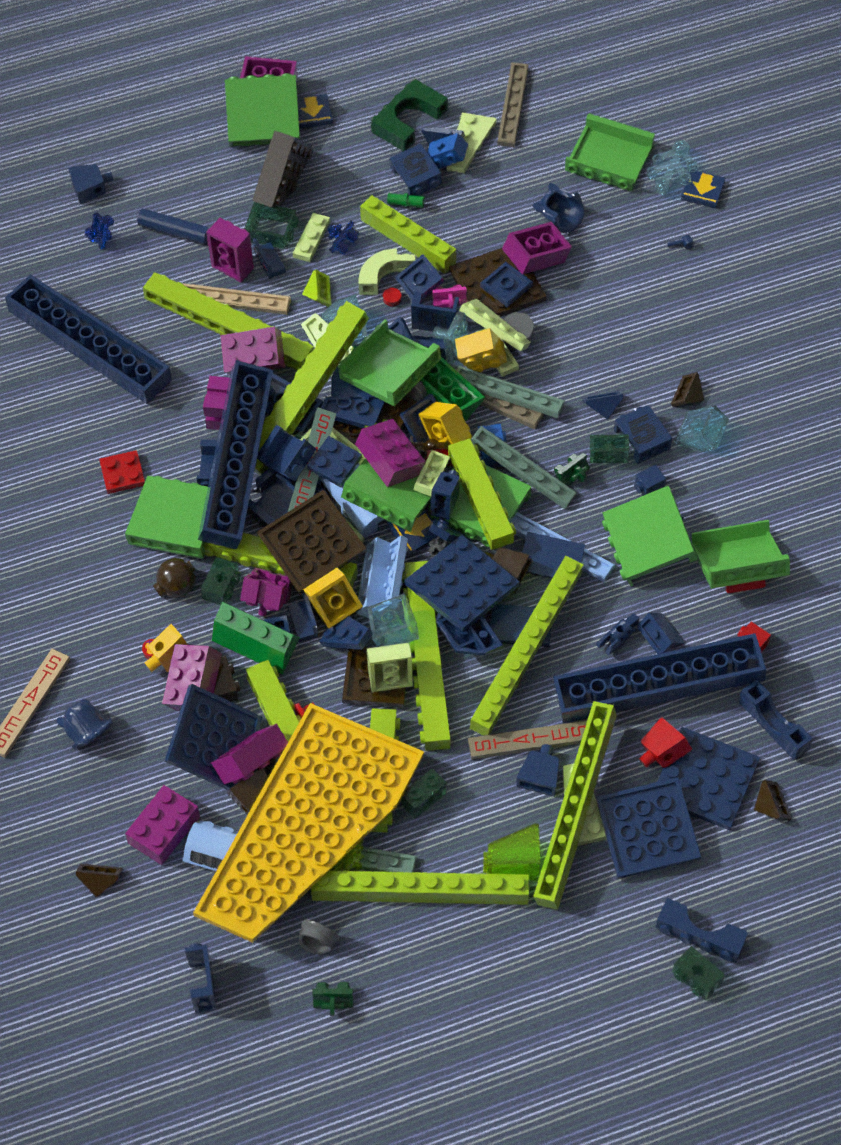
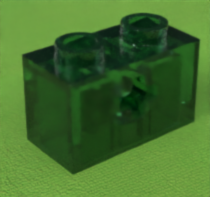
M629 434L590 435V463H628L630 452Z
M216 557L200 589L202 599L218 605L231 600L234 591L233 587L235 583H239L241 578L238 564Z
M433 768L406 789L401 798V805L416 819L447 793L446 781Z
M692 946L674 963L672 970L674 977L679 982H685L694 995L705 1000L723 983L725 976L722 971Z

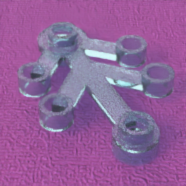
M678 140L673 144L671 150L654 155L652 159L655 167H649L646 170L647 177L655 179L659 172L667 169L664 177L655 182L656 192L660 195H665L670 190L669 182L675 170L680 175L681 184L689 185L692 181L691 175L685 171L679 162L682 157L686 162L687 171L695 172L698 168L697 162L689 155L690 146L686 141ZM673 156L671 160L664 162L665 159Z

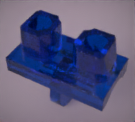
M98 212L94 213L91 227L85 229L86 238L90 242H96L100 249L105 248L106 241L112 238L108 227L114 225V219L109 214L101 216Z
M350 220L343 230H341L343 227L341 224L329 226L328 232L330 235L328 238L330 240L336 238L329 249L330 252L334 253L337 250L343 255L346 254L351 245L344 239L347 238L354 243L360 235L353 228L355 222Z

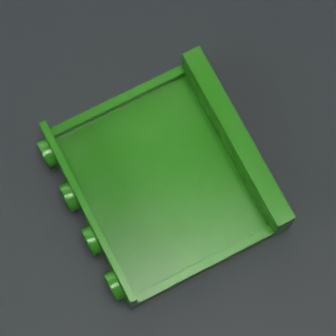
M286 73L282 74V76L269 74L264 77L247 76L240 79L239 77L225 79L228 142L230 147L270 144L274 130L300 140L296 75Z
M588 113L586 126L570 157L565 159V171L632 191L654 147L655 133Z
M385 319L339 363V376L343 381L395 406L441 360L440 346L435 343L429 348L422 346L388 329V322Z
M366 458L344 483L341 498L409 532L412 531L415 520L431 501V496L413 490L418 477L387 487Z
M486 465V474L492 477L493 489L495 492H499L501 497L500 504L507 509L509 515L507 519L510 523L523 502H528L530 499L531 486ZM460 482L459 496L450 519L445 520L450 523L448 526L465 534L468 538L476 539L486 547H490ZM443 496L442 500L445 502L447 497ZM430 503L429 506H428V515L430 516V518H431L432 520L434 519V517H435L436 519H439V517L430 515V512H431V503Z
M147 476L125 532L128 544L203 559L205 555V542L198 540L208 487L197 483H185L177 479L169 480L160 476Z
M669 486L602 512L605 519L602 521L605 531H609L611 535L608 537L609 543L612 548L615 547L616 553H613L617 564L622 566V569L619 570L623 581L627 580L630 586H633V579L687 557L690 563L698 560Z
M769 520L692 533V546L696 553L697 561L711 589L790 575V558L788 554H781L769 531Z

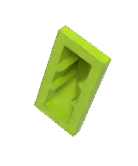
M315 269L302 295L330 307L329 276Z

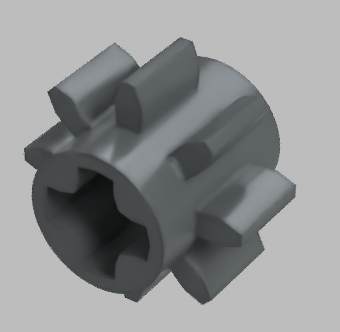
M440 537L436 540L432 539L429 543L431 547L428 549V552H430L433 558L451 543Z

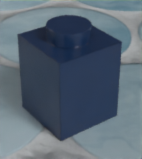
M655 464L636 474L634 487L639 494L644 496L664 488L666 477Z

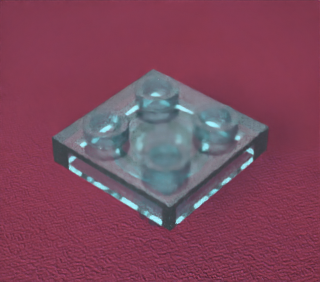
M457 312L448 330L436 326L433 332V338L444 340L447 363L455 364L458 358L455 339L469 335L467 329L468 321H466L464 312Z

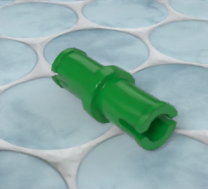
M388 193L387 204L403 205L406 208L408 206L423 208L425 197L412 196L409 193H404V195Z

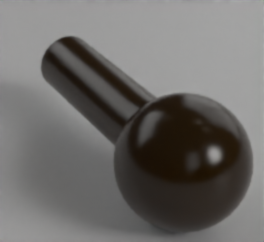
M429 439L425 443L427 450L448 449V445H451L448 441L438 442L436 439Z

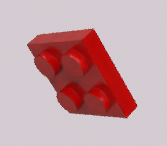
M137 450L99 459L107 494L144 486L145 481Z

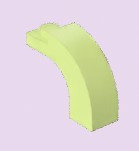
M388 249L371 256L364 263L359 274V295H378V284L381 278L391 272H402L415 261V255L397 254V249Z

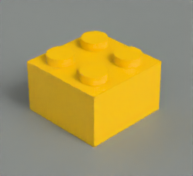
M490 328L455 339L458 360L468 369L483 372L484 369L496 368L503 363H507L504 342Z
M434 402L418 414L430 439H436L438 442L448 441L454 444L472 438L470 428L462 416L461 409L456 404Z
M338 568L303 589L320 619L328 628H331L363 607L346 576Z

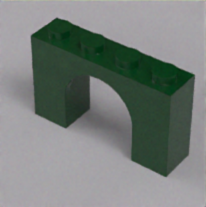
M414 78L410 83L406 84L399 94L394 96L390 103L386 104L377 115L372 117L371 133L401 151H406L415 142V129L401 122L397 116L403 111L415 109L438 120L448 110V97Z

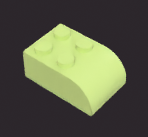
M409 643L367 649L368 672L372 692L413 686L412 656Z

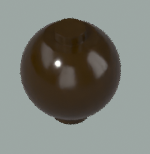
M181 558L168 559L159 566L156 573L157 583L153 587L162 598L166 595L172 598L183 597L190 593L195 586L196 575L194 571H196V568L190 561L185 562Z

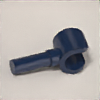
M684 235L678 241L667 242V247L684 245L686 249H691L694 246L690 235Z

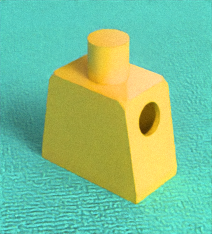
M172 624L148 646L153 656L145 662V665L151 672L160 665L169 672L175 644L188 645Z

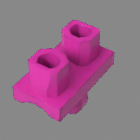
M454 285L452 288L444 289L443 287H437L435 290H432L433 306L453 309L455 297L459 298V305L462 306V304L467 303L466 286Z

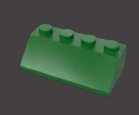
M442 357L420 380L426 388L427 395L433 394L436 402L456 404L461 409L465 421L469 419L485 398Z
M222 602L214 619L212 633L213 642L257 663L269 660L271 666H275L278 673L281 674L284 673L300 638L225 602Z

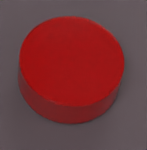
M397 288L386 289L383 292V302L388 306L398 305L401 302V292Z

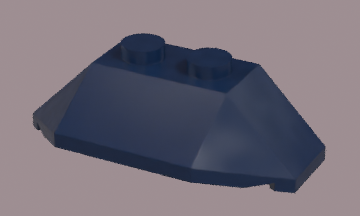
M438 613L436 624L456 653L487 655L502 648V643L483 616L462 633Z

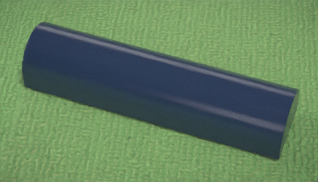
M141 208L138 214V226L205 245L208 243L207 231L209 229L207 226Z

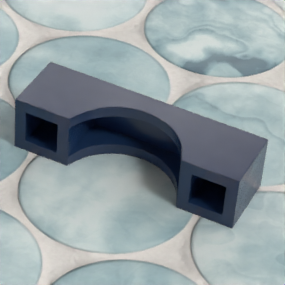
M757 679L741 690L739 703L794 761L810 750L813 738L799 723L793 724L780 714L772 701L771 694Z
M666 898L655 927L665 935L676 936L686 944H695L705 952L716 953L722 959L734 962L738 961L748 936V931L729 923L717 931L701 930L690 921L687 906L670 898Z

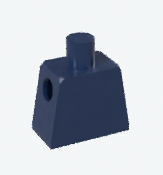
M97 164L68 168L79 204L105 194L104 183L114 181L111 170L101 173Z
M450 470L448 473H440L431 491L430 515L447 520L450 519L459 496L460 475L457 471ZM443 496L447 497L445 502L442 500Z
M543 744L540 752L533 750L529 752L517 775L516 787L555 797L559 758L552 756L554 748L551 745Z

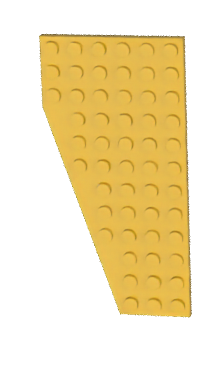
M310 703L195 908L193 915L253 943L398 806L424 756V751Z

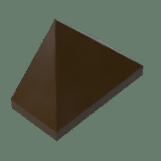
M697 372L682 377L670 404L672 407L704 401L700 376Z
M762 781L754 811L780 820H792L778 782Z
M81 863L76 870V876L97 897L119 879L123 868Z

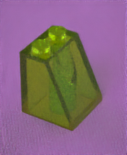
M534 823L488 843L487 852H483V873L529 875V881L539 880V823Z

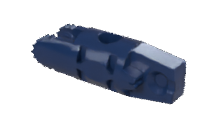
M633 613L626 620L621 619L597 641L596 646L601 648L609 641L611 645L608 646L606 654L610 655L636 631L635 627L639 623V617Z

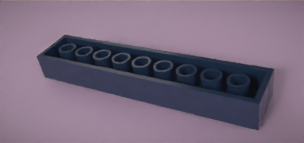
M31 274L5 297L9 312L145 404H148L172 380L168 365Z
M238 360L233 365L198 540L236 550L242 540L273 370Z
M756 633L553 676V681L564 724L587 719L593 701L614 705L615 711L620 712L751 684L756 679L759 682L765 681L766 667Z

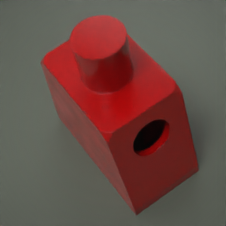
M661 717L641 740V744L646 752L638 759L646 768L654 761L658 762L662 767H667L690 752L692 748L687 739Z

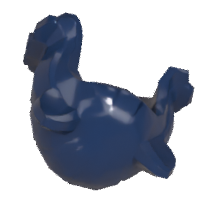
M550 183L548 186L549 191L543 196L541 201L533 203L532 206L546 220L553 222L559 232L571 233L579 227L584 217L585 210L581 196L578 192L571 195L565 190H560L557 185Z
M86 699L69 705L65 715L56 719L58 725L64 728L67 736L75 742L72 745L74 750L89 744L98 736H101L113 724L112 718L105 719L102 713Z

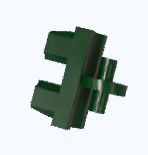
M585 453L579 456L572 454L569 456L566 466L559 464L554 468L555 476L566 486L576 480L584 482L587 479L585 473L590 470L587 455Z
M318 982L316 989H312L313 1008L330 1010V1016H335V1010L353 1008V989L350 988L349 982L338 983L337 989H329L328 983Z

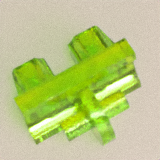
M363 840L332 868V871H341L344 867L347 871H350L353 867L356 870H360L363 867L360 861L364 858V855L361 853L364 850L362 846Z

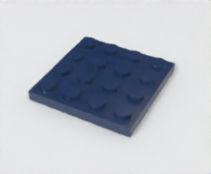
M461 535L406 578L405 585L463 633L518 588L519 581Z
M190 684L188 685L164 762L229 790L236 784H233V782L224 784L213 767L212 762L259 731L263 717L203 688Z
M681 727L680 733L687 739L692 750L669 766L664 767L658 782L678 777L689 815L730 831L760 757Z
M678 777L596 797L617 879L701 859Z

